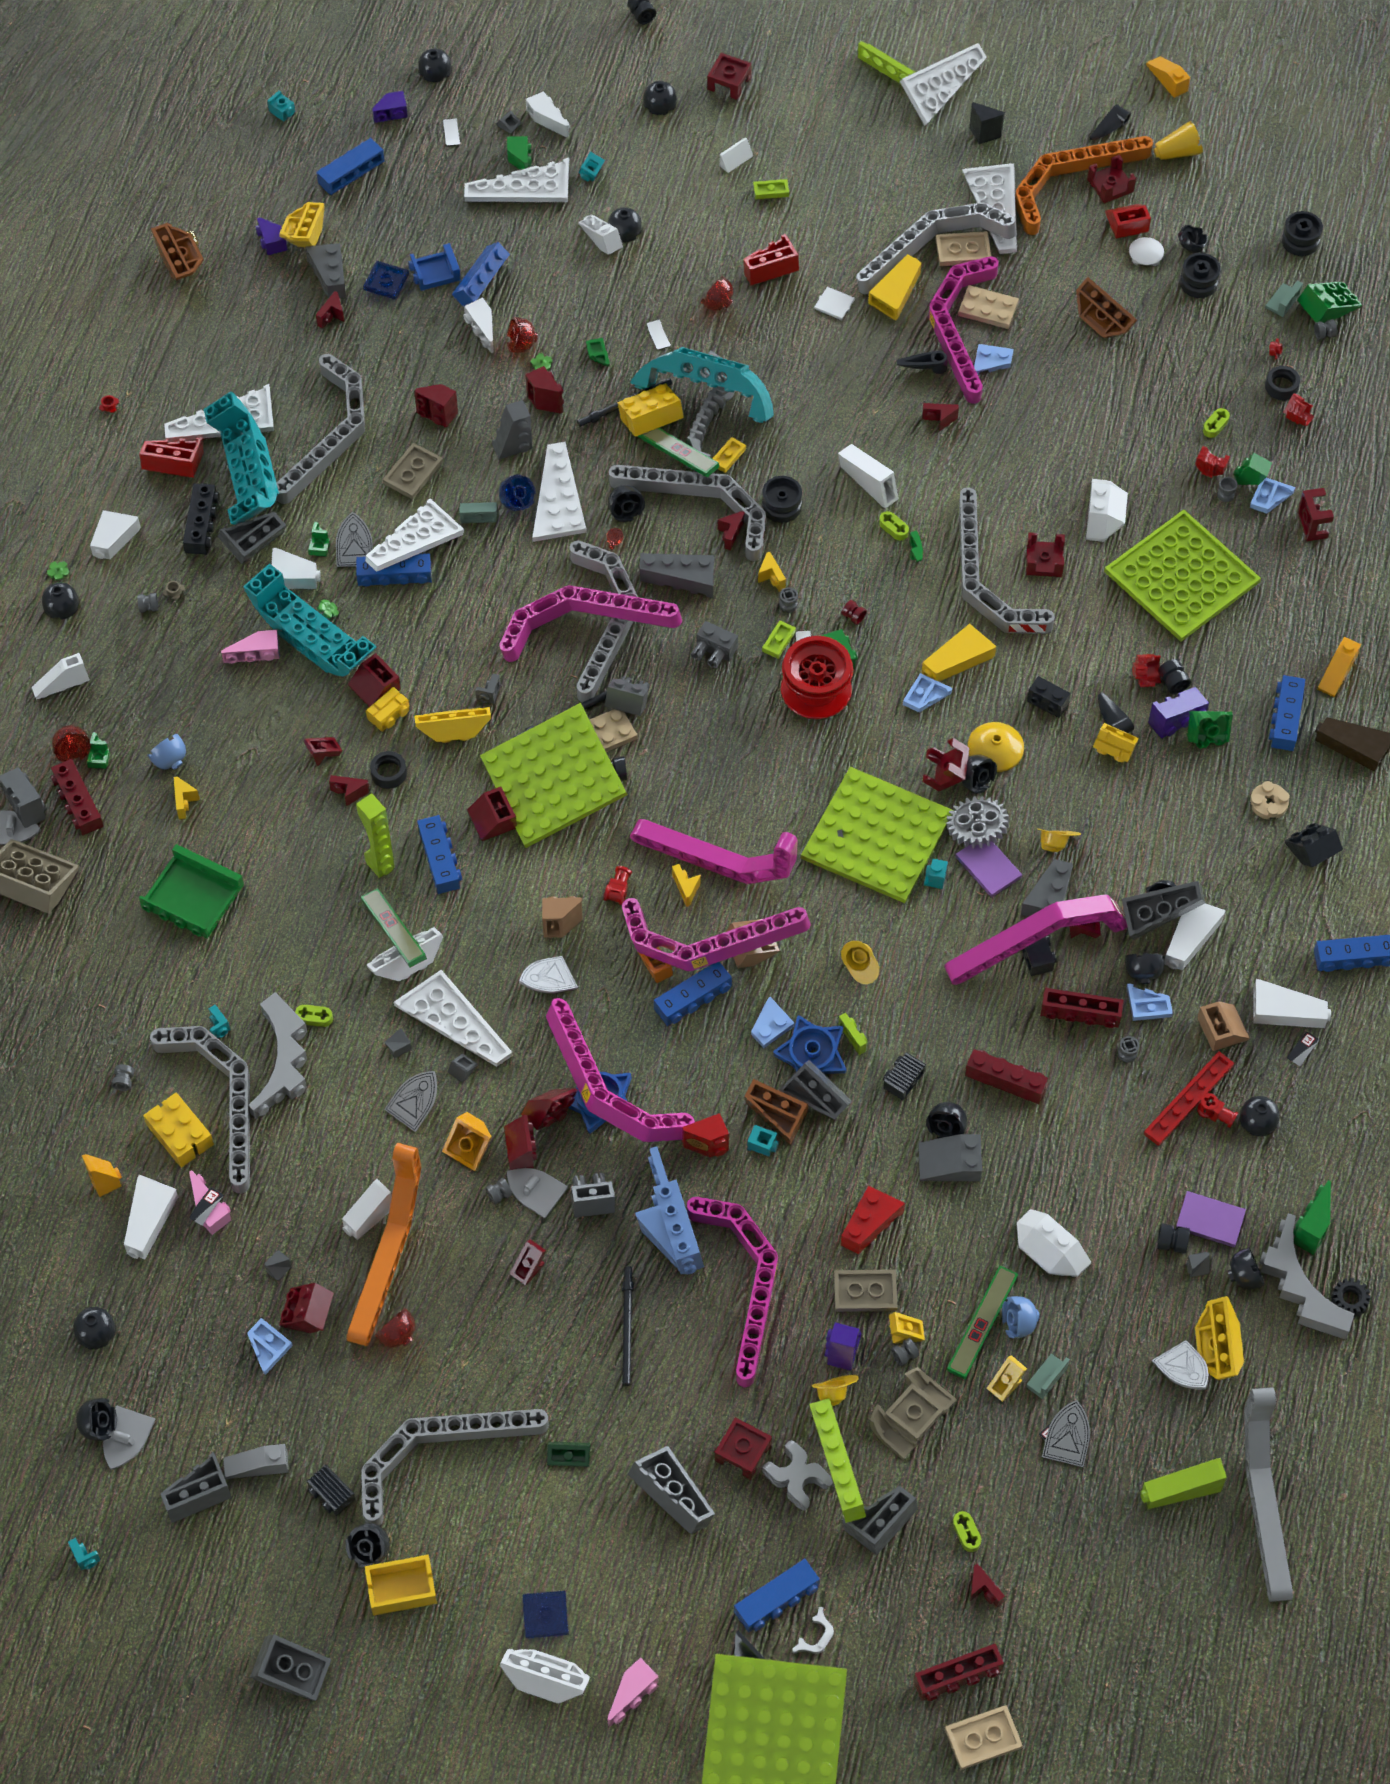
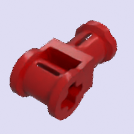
M618 866L615 868L616 874L614 879H610L605 889L603 900L606 902L608 900L618 902L619 905H622L627 895L628 877H631L632 871L627 867Z
M1211 1093L1204 1094L1197 1107V1112L1201 1117L1209 1118L1214 1122L1218 1119L1227 1124L1228 1128H1231L1239 1114L1225 1108V1103L1218 1100Z

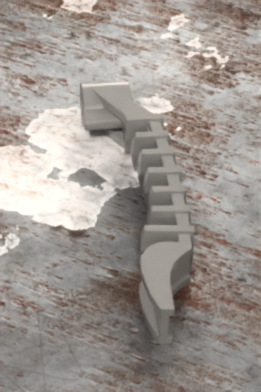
M720 386L717 388L713 387L712 391L708 392V397L704 399V405H701L700 412L696 415V421L693 422V428L690 429V436L687 437V444L701 452V443L713 418V414L716 415L719 408L723 409L726 401L731 400L735 392L725 391L724 387ZM701 452V453L707 455L708 457H711L710 454Z

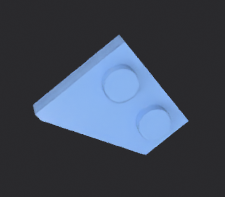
M978 344L974 366L977 374L979 375V372L986 370L993 372L997 369L1010 368L1013 349Z
M1265 478L1258 485L1250 508L1268 513L1294 493L1295 487Z
M920 673L904 698L903 705L921 712L950 695L952 688Z
M1127 984L1126 988L1133 1021L1172 1017L1173 1012L1169 996L1161 993L1157 994L1146 988L1144 991L1133 987V984Z
M769 997L751 1031V1035L764 1049L792 1029L794 1022Z
M262 1318L247 1333L265 1375L293 1346L291 1341Z

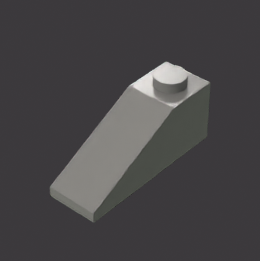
M285 1444L262 1446L224 1458L225 1479L289 1473L288 1452Z

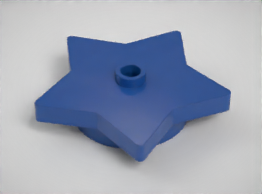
M797 1016L792 1038L775 1049L773 1056L793 1066L795 1072L805 1062L810 1060L823 1074L846 1073V1067L837 1050L843 1034V1026L820 1027L810 1023L801 1016Z
M599 1072L607 1090L627 1101L625 1096L632 1079L631 1074L612 1075L607 1072ZM578 1090L574 1097L575 1101L569 1108L582 1115L588 1133H592L605 1123L606 1120L591 1113L586 1108Z

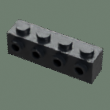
M193 484L183 537L184 552L187 554L207 555L208 548H211L212 540L210 533L214 532L213 518L217 516V507L215 506L216 503H219L220 494L216 491V486L213 484Z

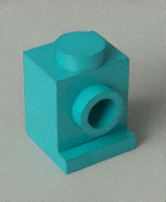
M281 91L276 92L267 100L269 112L283 122L295 113L294 102L282 95Z
M590 151L578 172L581 174L580 177L585 181L591 180L593 182L605 160Z
M933 859L931 866L927 865L924 886L943 889L947 873V861Z
M754 1125L747 1141V1150H753L770 1157L771 1152L775 1153L779 1145L777 1133Z

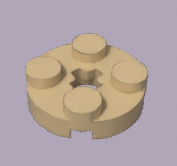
M1266 781L1257 786L1251 794L1252 810L1263 819H1270V817L1280 818L1287 811L1289 794L1281 786ZM1267 798L1272 799L1274 804L1272 802L1266 803Z

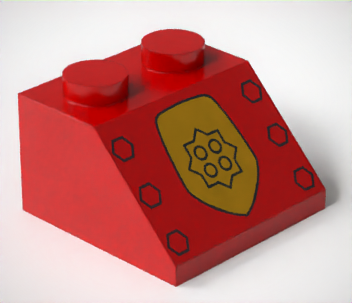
M720 1113L682 1127L683 1147L707 1157L722 1156L729 1151V1132Z

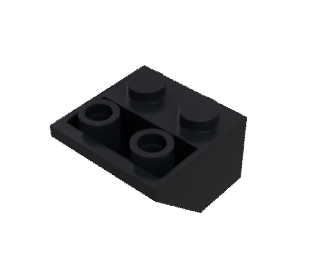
M1317 823L1307 825L1306 829L1293 833L1289 839L1285 840V844L1303 865L1314 867L1343 850L1336 829Z

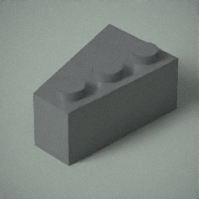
M340 243L305 247L307 261L312 266L328 299L334 291L338 292L339 298H345L346 291Z
M271 512L229 528H222L218 538L243 564L282 535L286 524L275 512Z
M899 1486L878 1498L870 1506H864L865 1518L848 1523L845 1522V1519H842L844 1531L878 1555L918 1510L916 1498Z

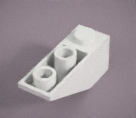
M544 91L526 99V110L534 122L562 136L569 137V122L562 117L559 108L553 105L552 99L547 97Z
M589 215L584 220L578 222L597 247L609 255L623 247L618 229L594 215Z
M481 298L464 306L465 314L463 316L466 323H470L474 334L481 338L484 348H488L493 353L492 312L485 300Z
M80 653L61 659L32 686L36 700L89 681Z

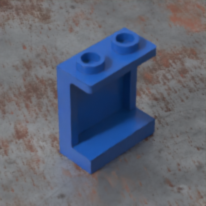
M450 243L443 245L444 252L417 259H415L414 254H410L408 266L410 271L414 272V283L419 285L421 291L461 280L460 268Z

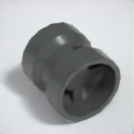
M1331 319L1325 323L1321 321L1314 324L1316 338L1321 340L1327 336L1330 338L1336 337L1337 327L1335 321Z
M1232 477L1222 478L1219 482L1217 497L1223 502L1232 501L1235 497L1237 481Z
M791 587L782 589L779 596L780 609L786 613L794 612L798 606V592Z
M150 593L147 596L144 594L137 595L140 613H145L147 610L159 611L157 593Z
M1126 1036L1121 1039L1118 1049L1120 1060L1128 1063L1137 1058L1140 1046L1138 1040L1132 1036Z
M124 1064L116 1065L114 1069L115 1077L112 1079L111 1086L116 1090L129 1091L132 1086L131 1078L134 1076V1068Z
M504 1178L498 1180L495 1185L490 1184L485 1187L486 1193L494 1205L499 1203L502 1198H508L513 1195L509 1184Z
M910 1338L904 1340L902 1345H896L891 1348V1353L900 1366L907 1364L909 1359H915L920 1355L916 1345Z

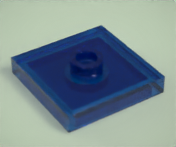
M376 261L363 285V290L396 300L409 276V270Z
M566 1591L522 1594L525 1638L569 1635Z

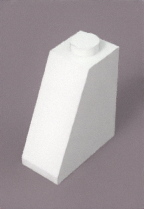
M103 510L90 545L92 555L100 559H111L140 530L139 518L137 516Z
M273 548L272 566L283 573L285 587L288 589H317V582H320L321 574L320 570H317L316 563L278 548Z
M378 1179L369 1186L342 1218L345 1233L350 1237L353 1235L357 1240L389 1213L392 1199L391 1192Z

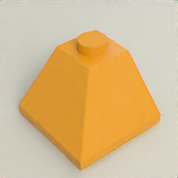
M466 1112L456 1117L442 1152L473 1171H477L491 1135L483 1121Z

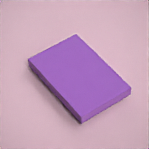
M992 841L989 847L983 844L982 848L979 845L972 848V844L956 853L955 857L991 898L1022 878L1020 871Z
M1187 1191L1176 1228L1178 1226L1190 1228V1234L1235 1248L1246 1209Z

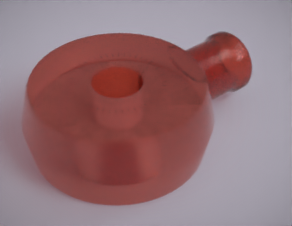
M612 528L607 532L606 537L610 543L608 547L614 549L615 545L623 541L624 535L619 528Z

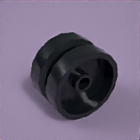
M1307 211L1294 212L1286 219L1281 242L1283 247L1295 256L1313 254L1319 247L1323 231L1321 219Z
M1206 253L1189 255L1184 260L1180 276V287L1184 293L1195 298L1211 296L1216 291L1221 273L1219 261Z
M783 475L775 476L764 484L762 490V509L765 511L766 517L778 523L794 520L800 514L802 508V488L798 481Z

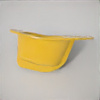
M1038 829L1041 830L1042 849L1051 852L1063 850L1070 836L1081 835V833L1073 831H1046Z
M860 941L847 942L841 950L843 963L857 982L861 984L873 983L879 976V965L872 949Z
M856 1375L839 1376L822 1383L813 1384L812 1387L817 1388L820 1401L830 1398L831 1405L835 1406L845 1400L847 1386L858 1381L859 1377Z

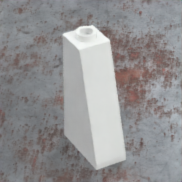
M852 444L838 453L841 468L882 507L887 508L899 499L893 471Z
M1203 904L1182 915L1166 953L1164 964L1172 969L1183 970L1222 923L1225 910Z
M1256 979L1253 988V1023L1325 1028L1327 1021H1330L1331 1009H1328L1327 1001Z
M142 1175L138 1176L124 1246L129 1256L138 1259V1257L146 1259L178 1199L175 1188Z

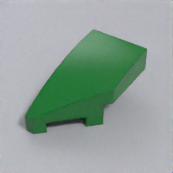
M603 338L586 340L589 359L609 367L610 362Z
M314 522L308 553L309 555L327 557L330 545L328 532L322 530L318 522Z
M916 530L910 532L909 544L912 548L910 558L911 560L916 559V562L923 560V548L920 536Z
M93 732L90 740L87 766L88 768L107 769L110 755L107 743L99 739L96 732Z

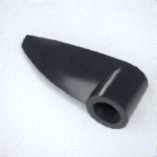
M1116 104L1096 127L1089 140L1102 138L1114 132L1121 125L1125 126L1131 117V112Z
M932 351L896 360L897 366L912 369H932L936 374H943L947 370V355L943 351Z
M1101 692L1098 695V703L1106 723L1126 733L1133 731L1134 725L1131 719L1110 698Z

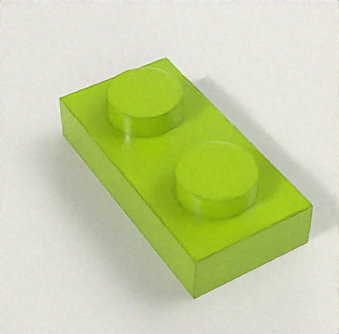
M787 179L753 182L755 200L789 197Z
M779 620L763 645L762 652L779 659L795 634L796 627Z
M846 1013L840 1015L838 1025L843 1026V1033L858 1055L865 1053L868 1043L865 1035L859 1033L853 1018H849Z

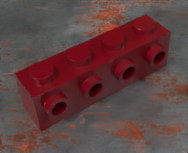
M70 759L51 767L53 774L50 776L54 786L58 785L59 790L57 792L61 801L65 800L67 803L64 806L68 815H73L74 817L72 819L74 828L76 830L79 829L83 836L104 827L101 816L73 760Z
M1045 988L1040 1016H1045L1048 1019H1065L1068 1022H1084L1087 1025L1097 1024L1104 1025L1107 1028H1119L1124 1000Z
M973 1049L965 1070V1076L1036 1104H1040L1048 1082V1077H1045L1040 1072H1032L1022 1065H1014L1007 1062L1004 1058H996L983 1050Z
M995 1643L914 1674L913 1682L921 1701L926 1699L932 1701L939 1698V1694L948 1692V1694L954 1693L960 1689V1686L966 1684L972 1686L979 1683L980 1679L988 1676L990 1679L1000 1675L1004 1662Z

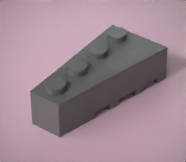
M640 553V581L659 586L668 585L676 590L685 589L693 594L698 595V593L706 594V597L713 598L714 555Z
M1199 881L1123 898L1122 903L1129 935L1134 940L1205 904L1202 886Z
M668 1446L633 1463L627 1475L685 1530L693 1534L709 1525L715 1515L714 1511Z

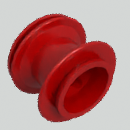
M826 636L802 638L788 649L782 662L783 679L781 682V694L785 704L796 714L810 719H824L841 712L848 704L852 694L853 663L847 649L837 640Z

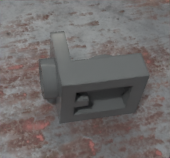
M492 674L491 679L487 680L485 688L476 687L477 700L483 703H495L501 687L500 675Z

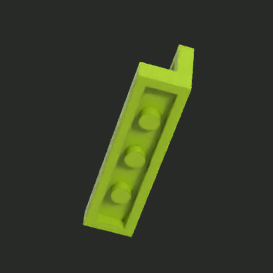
M861 41L858 44V58L896 82L900 83L903 78L916 73L869 43L866 44Z

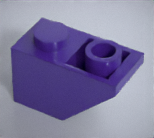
M403 91L386 93L372 108L374 123L408 118Z
M257 218L258 226H255L258 236L262 237L260 239L261 247L266 249L267 255L287 251V242L279 235L282 226L263 218Z

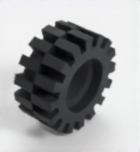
M1345 1278L1335 1286L1331 1295V1302L1340 1308L1354 1313L1353 1318L1356 1315L1360 1317L1362 1313L1364 1314L1370 1303V1291L1365 1289L1367 1286L1365 1283L1360 1285L1361 1280L1354 1282V1278H1350L1349 1281ZM1346 1292L1356 1294L1358 1302L1354 1305L1346 1303L1343 1299V1294Z

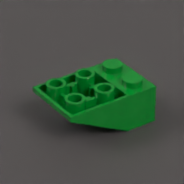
M1342 281L1308 284L1297 299L1315 322L1321 321L1323 323L1331 319L1336 320L1362 306L1357 296L1352 294L1347 285Z
M1330 1180L1327 1181L1325 1186L1320 1185L1315 1198L1309 1202L1305 1209L1306 1212L1303 1216H1300L1293 1231L1295 1236L1294 1244L1313 1256L1323 1242L1330 1225Z

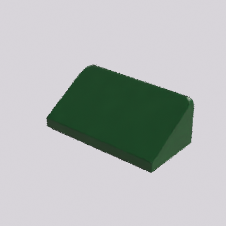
M549 1441L547 1465L589 1467L591 1443Z

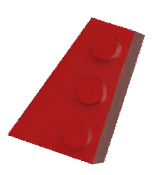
M783 234L780 240L770 242L767 248L759 249L743 259L744 275L750 285L799 271L798 253L786 234Z
M202 437L196 438L195 441H185V439H179V442H168V440L144 441L139 453L141 469L194 478L204 454Z
M868 1186L841 1235L840 1246L857 1254L861 1253L884 1229H887L898 1216L900 1217L904 1213L905 1203Z

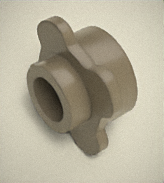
M170 581L166 584L163 595L177 600L180 598V593L185 590V587L177 581Z

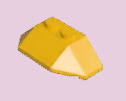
M307 202L303 207L289 214L279 233L280 237L297 247L316 246L322 232L324 203Z
M490 707L415 716L416 728L436 742L448 743L451 740L458 739L466 741L474 738L491 719Z
M1225 1296L1208 1301L1195 1326L1197 1352L1204 1358L1208 1367V1373L1217 1380L1237 1376L1244 1363L1240 1323L1229 1298Z

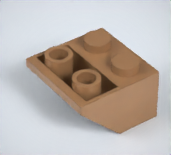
M582 897L542 898L544 938L564 937L583 920Z
M762 919L731 923L727 931ZM774 942L734 956L733 959L738 968L750 967L770 958L780 950L777 943Z
M1218 1001L1200 1007L1197 1019L1212 1051L1250 1039L1233 1004Z

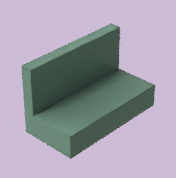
M1297 280L1292 287L1283 283L1265 305V308L1284 317L1301 295L1303 283Z
M497 502L460 503L461 523L497 522Z
M1050 1354L1027 1383L1026 1387L1044 1399L1067 1370L1070 1359L1066 1357L1062 1362L1053 1354Z

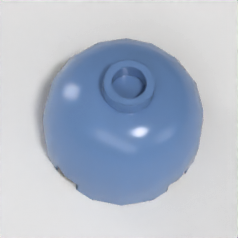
M178 734L172 735L174 739L171 741L168 738L163 740L151 750L152 754L147 755L156 767L160 769L172 767L175 770L183 764L181 760L185 757L186 747Z
M1007 1297L1008 1301L1004 1302L1002 1306V1322H1007L1009 1330H1005L1009 1338H1021L1029 1335L1034 1331L1039 1321V1311L1025 1297Z

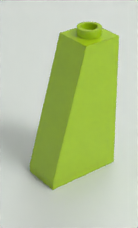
M1217 1458L1144 1482L1140 1495L1142 1502L1147 1504L1148 1509L1219 1493L1222 1491L1227 1476L1221 1459Z

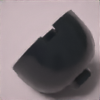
M438 48L424 51L418 60L419 74L424 77V80L429 82L443 81V78L446 76L448 78L452 72L450 57L445 51Z
M665 81L652 82L647 86L643 95L644 107L655 115L668 114V111L671 109L673 111L677 105L675 89Z
M629 207L617 208L608 218V224L618 229L621 242L633 241L639 233L641 234V218L635 210Z
M620 485L610 493L608 508L617 521L630 522L634 520L633 517L642 514L645 508V500L641 492L634 486Z
M55 582L44 590L42 594V607L45 614L50 618L67 619L78 610L79 597L71 585L64 582Z
M981 754L970 756L967 762L966 777L962 781L963 785L976 794L983 793L990 787L987 786L990 780L994 781L996 777L997 764L989 757Z
M1143 953V955H1138L1136 958V954L1126 955L1125 966L1127 973L1131 978L1139 980V984H1151V980L1161 976L1164 970V956Z
M1255 1096L1244 1103L1240 1110L1239 1120L1241 1126L1250 1132L1251 1135L1263 1137L1270 1135L1278 1127L1280 1112L1273 1100L1265 1096Z
M941 1102L930 1111L926 1119V1126L931 1134L934 1132L936 1135H939L937 1139L964 1134L967 1128V1116L959 1105L952 1102Z
M1250 1247L1235 1253L1230 1261L1231 1270H1228L1231 1282L1236 1281L1239 1287L1246 1290L1257 1289L1265 1285Z
M89 1307L83 1309L74 1320L73 1331L79 1344L87 1349H100L108 1345V1342L115 1336L116 1325L113 1317L106 1309Z
M92 1399L86 1401L79 1408L76 1424L80 1434L85 1438L103 1441L109 1439L111 1432L115 1431L117 1427V1414L115 1408L111 1407L108 1403L110 1402L108 1399Z
M373 1523L357 1526L346 1539V1551L351 1560L354 1559L358 1566L363 1568L381 1563L386 1558L390 1549V1540L386 1531Z

